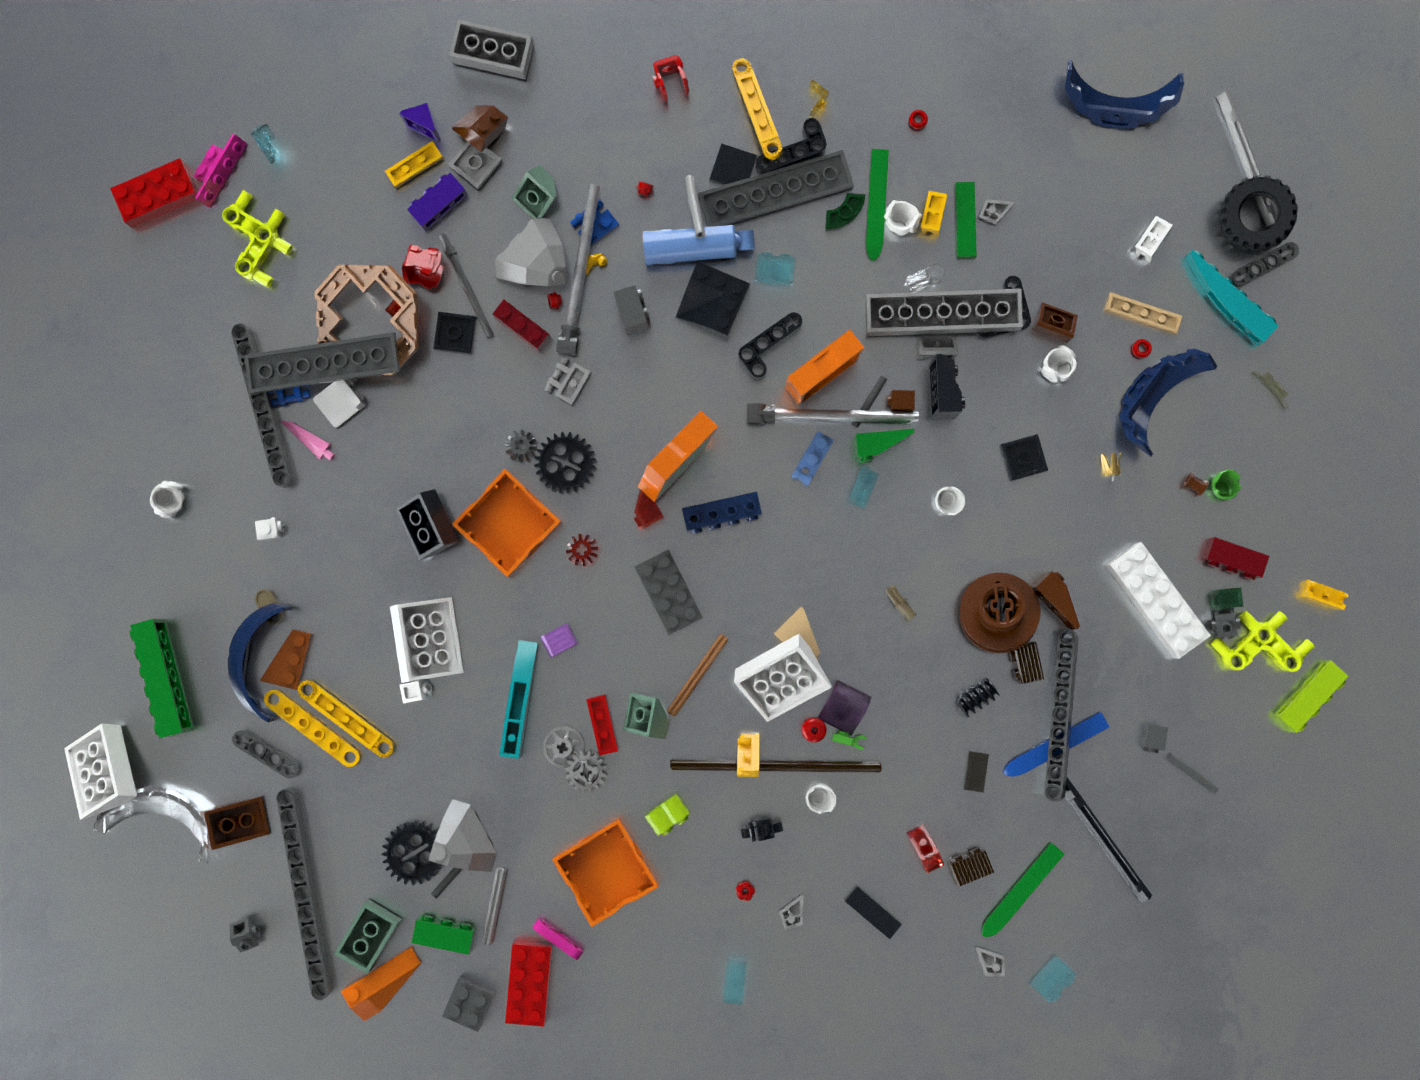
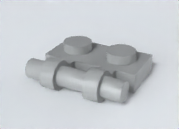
M563 357L560 363L556 364V370L552 377L548 378V384L544 390L551 393L554 387L557 388L558 391L555 396L573 405L591 372L576 363H573L571 369L566 367L570 360ZM562 373H565L567 376L561 384L558 380Z

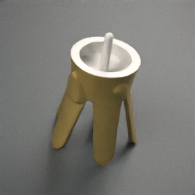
M1121 453L1119 454L1118 465L1116 454H1111L1110 467L1106 456L1102 454L1105 476H1112V481H1114L1115 475H1120L1121 473L1119 466Z

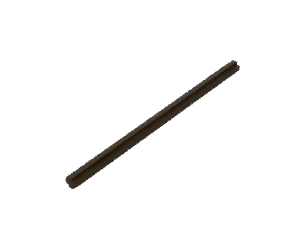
M672 759L670 761V769L737 771V760ZM759 761V771L880 773L882 770L880 762Z

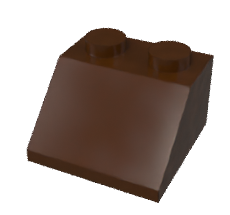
M476 105L452 127V130L482 152L505 131L508 116L494 105Z

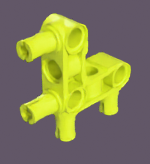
M242 190L235 204L225 208L222 213V218L226 223L239 233L243 232L250 237V243L245 251L239 255L235 269L242 277L250 281L255 280L269 288L274 278L262 272L260 268L272 248H276L286 255H289L293 250V246L278 235L277 228L285 214L275 209L268 222L262 223L244 211L253 196ZM237 214L236 219L230 221V216ZM269 232V237L266 240H262L263 234ZM245 265L250 266L247 272L242 271Z
M1245 610L1238 616L1240 621L1249 629V633L1231 649L1218 637L1210 644L1222 656L1221 659L1225 667L1229 670L1237 671L1248 666L1253 661L1252 658L1261 650H1264L1273 659L1272 662L1281 670L1296 672L1300 669L1304 661L1303 658L1315 648L1311 641L1305 639L1303 643L1293 650L1277 634L1276 630L1288 619L1281 611H1278L1268 622L1262 623L1257 622ZM1261 630L1266 633L1264 640H1261L1259 636ZM1233 657H1237L1239 661L1236 667L1232 665ZM1289 658L1293 661V665L1291 668L1287 666V660Z

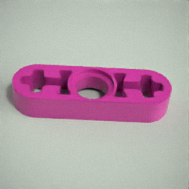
M537 919L532 926L537 933L572 958L578 960L584 951L578 945L543 920Z

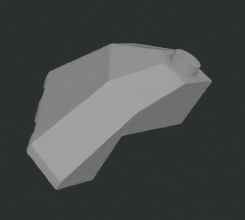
M550 218L531 219L526 224L527 227L511 240L507 249L495 258L496 278L525 285H566V262L563 246Z
M452 799L440 824L428 861L464 870L491 872L497 852L494 846H492L485 829L478 820L471 804Z

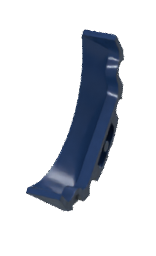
M1068 60L1065 78L1066 93L1081 114L1092 119V122L1099 125L1117 127L1119 129L1135 128L1140 124L1152 123L1158 120L1161 115L1178 104L1184 87L1183 73H1179L1167 85L1152 93L1137 97L1111 96L1097 91L1088 85L1076 71L1072 60Z
M1187 349L1185 353L1174 356L1167 355L1161 358V362L1152 368H1146L1127 390L1122 402L1124 404L1122 413H1120V421L1122 422L1125 436L1131 443L1150 457L1153 453L1148 445L1147 427L1154 408L1161 398L1178 383L1193 375L1215 370L1218 366L1209 353L1197 349Z
M272 603L256 610L242 622L232 638L228 657L229 679L237 698L249 712L268 723L275 721L277 716L265 714L260 710L259 701L255 697L248 695L244 682L251 636L271 616L282 611L292 610V606Z

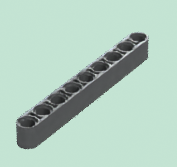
M239 323L233 326L231 334L248 391L244 351L250 347V354L259 352L252 330L246 325ZM245 329V336L239 338V332ZM248 391L272 480L277 486L289 488L294 483V476L276 412L271 403V394L268 392L250 394ZM262 402H266V408L260 411L259 405ZM271 420L270 428L265 429V422ZM272 438H276V445L270 447V440ZM277 456L282 458V462L279 465H275L274 462ZM286 474L287 480L281 484L280 476Z
M1069 628L1062 629L1058 635L1045 782V796L1050 801L1055 802L1063 800L1066 793L1079 641L1077 633ZM1067 633H1072V641L1066 643L1064 636ZM1066 652L1071 653V659L1068 662L1062 660V656ZM1064 671H1068L1070 674L1067 681L1061 680V674ZM1066 690L1068 697L1066 700L1061 701L1059 693ZM1064 709L1066 717L1063 720H1059L1057 714L1060 710ZM1063 729L1065 735L1062 739L1058 740L1056 738V731ZM1058 748L1063 751V756L1060 759H1056L1054 756V751ZM1055 768L1061 770V776L1057 779L1052 775ZM1054 787H1057L1060 791L1057 798L1051 796V790Z

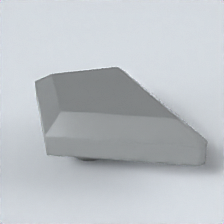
M986 199L978 218L996 225L1014 205V202Z
M802 894L779 911L784 930L803 925Z
M976 947L985 976H1005V956Z

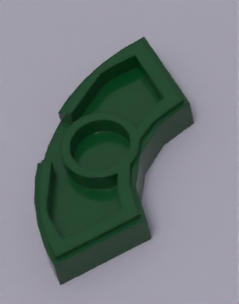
M847 193L845 201L841 206L827 210L825 230H836L850 224L862 210L866 194Z

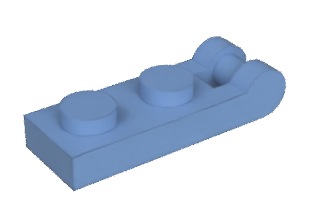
M817 431L791 477L803 481V484L808 486L834 440ZM803 467L810 471L808 475L801 472Z

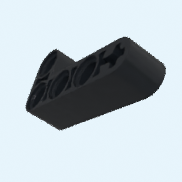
M815 118L807 119L804 122L802 131L805 140L782 147L781 156L787 158L785 162H779L777 159L771 162V159H768L764 154L758 156L755 166L756 172L760 175L823 156L827 143L819 121ZM808 126H814L816 128V131L809 132L806 128ZM818 143L821 144L823 148L820 150H816L813 148V145ZM800 149L803 150L805 154L803 156H798L795 154V151ZM764 162V164L767 165V168H764V166L761 165V163Z
M796 312L789 313L740 348L738 359L752 379L762 380L765 377L767 367L761 357L800 330L802 325L801 315ZM790 319H792L793 321L797 320L796 326L792 324L788 327V330L786 329V327L790 324ZM779 329L783 332V336L777 338L773 335V331ZM760 340H764L768 346L761 349L757 343ZM749 351L752 357L746 360L742 357V353ZM759 366L763 369V373L756 375L753 373V368Z

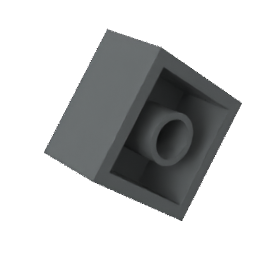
M636 285L614 291L626 335L648 329L647 323H650L647 308H642V305L645 303L641 289L637 290Z
M460 976L442 1017L478 1032L484 1022L496 990Z

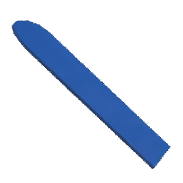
M1102 712L1071 728L1069 749L1109 728ZM1065 732L1057 735L1056 738L1058 740L1062 739ZM1049 740L1012 760L1005 767L1004 774L1011 777L1019 776L1047 762ZM1056 749L1054 756L1056 757L1063 753L1062 749Z

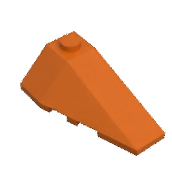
M411 946L346 986L340 992L350 1009L363 1021H366L383 1010L422 962Z

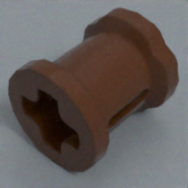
M1190 472L1183 483V487H1189L1197 492V495L1201 496L1206 490L1209 481H1203L1196 477L1195 473Z

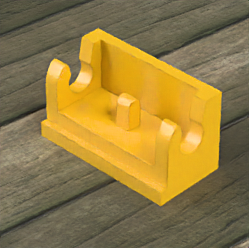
M934 191L928 192L920 227L922 232L927 233V231L933 232V235L939 236L947 194Z
M1307 579L1301 598L1335 610H1345L1346 604L1343 601L1349 595Z
M759 734L740 735L737 752V777H759Z

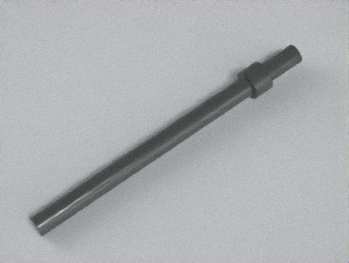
M446 233L439 235L445 248V255L450 259L486 337L494 336L456 256L457 251L455 247L451 245Z

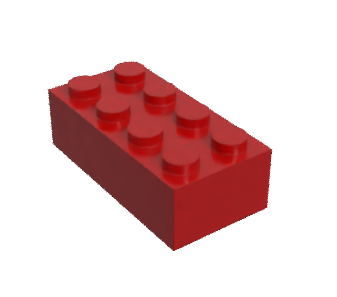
M181 158L110 188L124 223L131 228L196 201L195 196L198 193L188 165Z
M520 940L513 942L505 1023L545 1026L547 1021L553 943Z

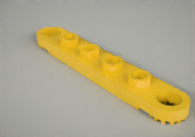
M739 58L733 62L732 70L764 155L771 160L777 159L782 154V144L751 63L747 59ZM740 65L747 67L745 71H737V67ZM770 146H776L778 148L776 153L773 152V154L772 152H768L767 149Z
M305 680L300 683L298 694L311 706L377 756L385 758L393 754L395 749L393 741L314 681ZM307 684L313 688V692L309 696L303 692V688ZM382 742L389 745L390 749L387 753H382L379 749Z
M270 690L265 694L264 703L269 709L344 766L353 767L360 762L361 754L355 747L281 691ZM272 694H276L279 697V702L276 705L271 704L269 700ZM348 752H353L356 756L353 763L347 762L345 758Z

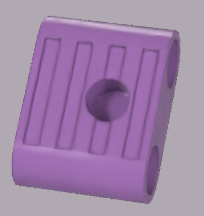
M567 623L540 637L550 658L578 644Z

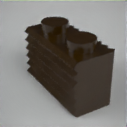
M1036 641L1028 642L1022 648L1009 652L1010 660L1014 662L1016 668L1013 669L1015 681H1018L1019 684L1044 680Z
M979 847L970 850L969 855L964 857L957 855L951 858V862L947 863L958 887L994 873L986 851L984 849L980 850Z

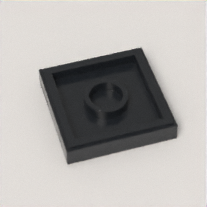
M721 143L709 180L726 185L750 178L757 155Z
M438 311L433 349L472 355L477 317Z
M1038 434L1000 445L1010 481L1048 471Z

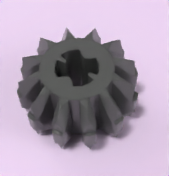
M522 429L520 430V435L513 431L514 438L509 435L507 436L511 443H504L506 447H511L505 451L506 454H511L510 458L512 460L517 457L518 462L522 461L523 456L526 461H529L528 454L533 457L535 456L531 449L536 450L537 446L531 444L535 443L536 439H530L532 434L528 432L525 435ZM519 442L521 444L522 442H524L523 445L525 446V448L523 450L521 448L520 450H518L519 447L517 446V444Z

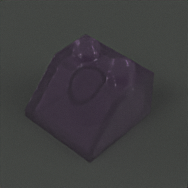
M837 680L818 718L841 731L850 733L849 735L852 736L865 715L872 697Z

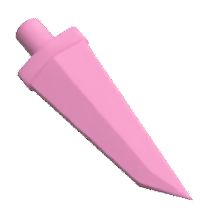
M280 421L319 460L323 456L330 461L335 457V454L328 450L331 444L327 441L325 442L291 421Z

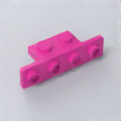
M231 135L224 149L212 144L193 176L203 182L195 199L207 207H211L247 146V143L237 135Z

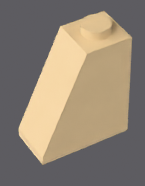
M800 607L773 634L782 643L800 634L810 646L816 659L819 660V648L805 610Z

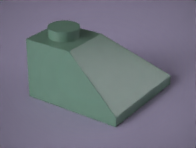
M538 165L525 173L511 198L533 219L543 218L556 198L554 179L541 165Z
M630 693L623 731L665 739L669 719L660 700Z

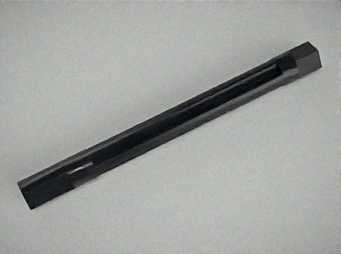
M1067 777L1065 797L1140 902L1144 903L1150 900L1152 897L1150 891Z

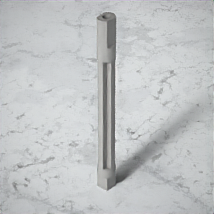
M1225 91L1216 97L1248 179L1256 175L1262 177L1229 91ZM1255 196L1266 226H1273L1277 217L1271 199L1264 196Z

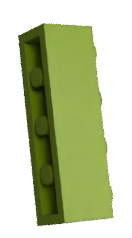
M1324 660L1273 717L1290 732L1297 733L1303 731L1307 726L1306 722L1318 715L1320 712L1319 708L1333 698L1332 694L1346 684L1345 680L1349 676L1332 660Z

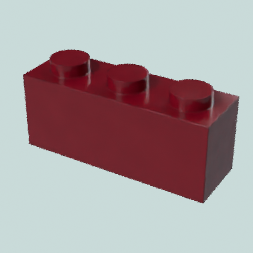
M505 299L492 313L496 320L538 352L551 339L548 332Z
M1212 537L1208 540L1202 560L1207 561V565L1218 568L1221 566L1226 568V572L1232 574L1239 572L1244 574V578L1255 581L1257 578H1263L1270 556Z

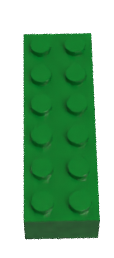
M150 619L130 625L131 630L129 633L131 640L135 643L136 649H134L136 659L140 662L139 673L146 685L144 692L146 697H149V712L155 720L154 731L160 739L193 731L165 619Z

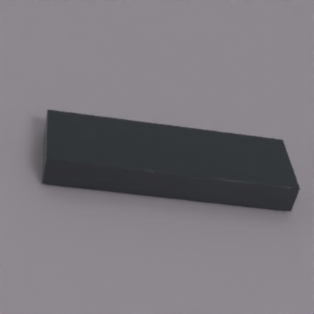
M858 886L844 900L889 939L902 925Z

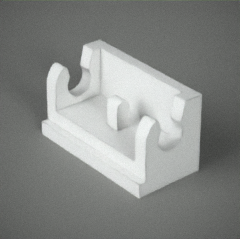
M1156 216L1135 246L1136 254L1138 256L1140 254L1146 257L1145 260L1151 263L1170 235L1173 225Z

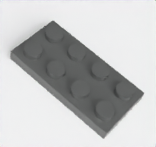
M669 549L635 566L668 635L703 618Z

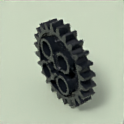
M561 432V437L559 438L554 433L553 440L547 437L548 444L541 442L544 448L543 450L537 449L540 456L534 457L539 461V463L534 464V467L540 468L536 474L543 475L539 480L541 482L547 481L545 483L546 488L552 485L551 490L553 492L556 488H559L560 494H562L563 489H566L567 494H570L571 488L577 492V486L584 489L583 482L590 483L587 477H594V474L590 471L596 469L592 463L597 460L591 458L595 452L588 451L591 445H584L586 442L585 438L579 441L578 434L572 438L571 432H569L567 437H565L564 432ZM558 446H564L566 448V451L563 455L556 454V448ZM582 454L583 460L580 463H575L573 461L574 455ZM550 455L556 456L563 461L568 458L570 464L580 467L581 470L578 471L568 465L563 467L561 462L551 459ZM556 463L558 465L557 470L553 473L549 472V464ZM568 471L575 472L573 480H566L565 474Z
M413 821L411 827H409V824L406 822L404 823V829L399 825L396 827L397 832L393 830L390 832L392 838H385L389 844L382 846L387 849L386 852L381 853V855L387 856L383 863L389 864L385 869L386 871L392 869L391 877L398 875L397 882L403 878L405 885L409 880H411L412 886L416 884L417 880L421 885L424 883V878L427 881L431 880L430 874L433 876L437 875L435 869L440 870L442 868L438 863L425 861L422 857L423 852L431 853L436 838L434 835L437 830L429 831L431 825L423 828V822L416 826V822ZM414 835L421 837L420 845L413 842ZM426 843L429 845L427 848L418 852L415 856H412L404 862L399 863V859L405 857L412 851H415L416 849H418ZM397 845L404 847L405 853L403 855L397 853ZM407 862H412L414 864V871H408L406 869Z

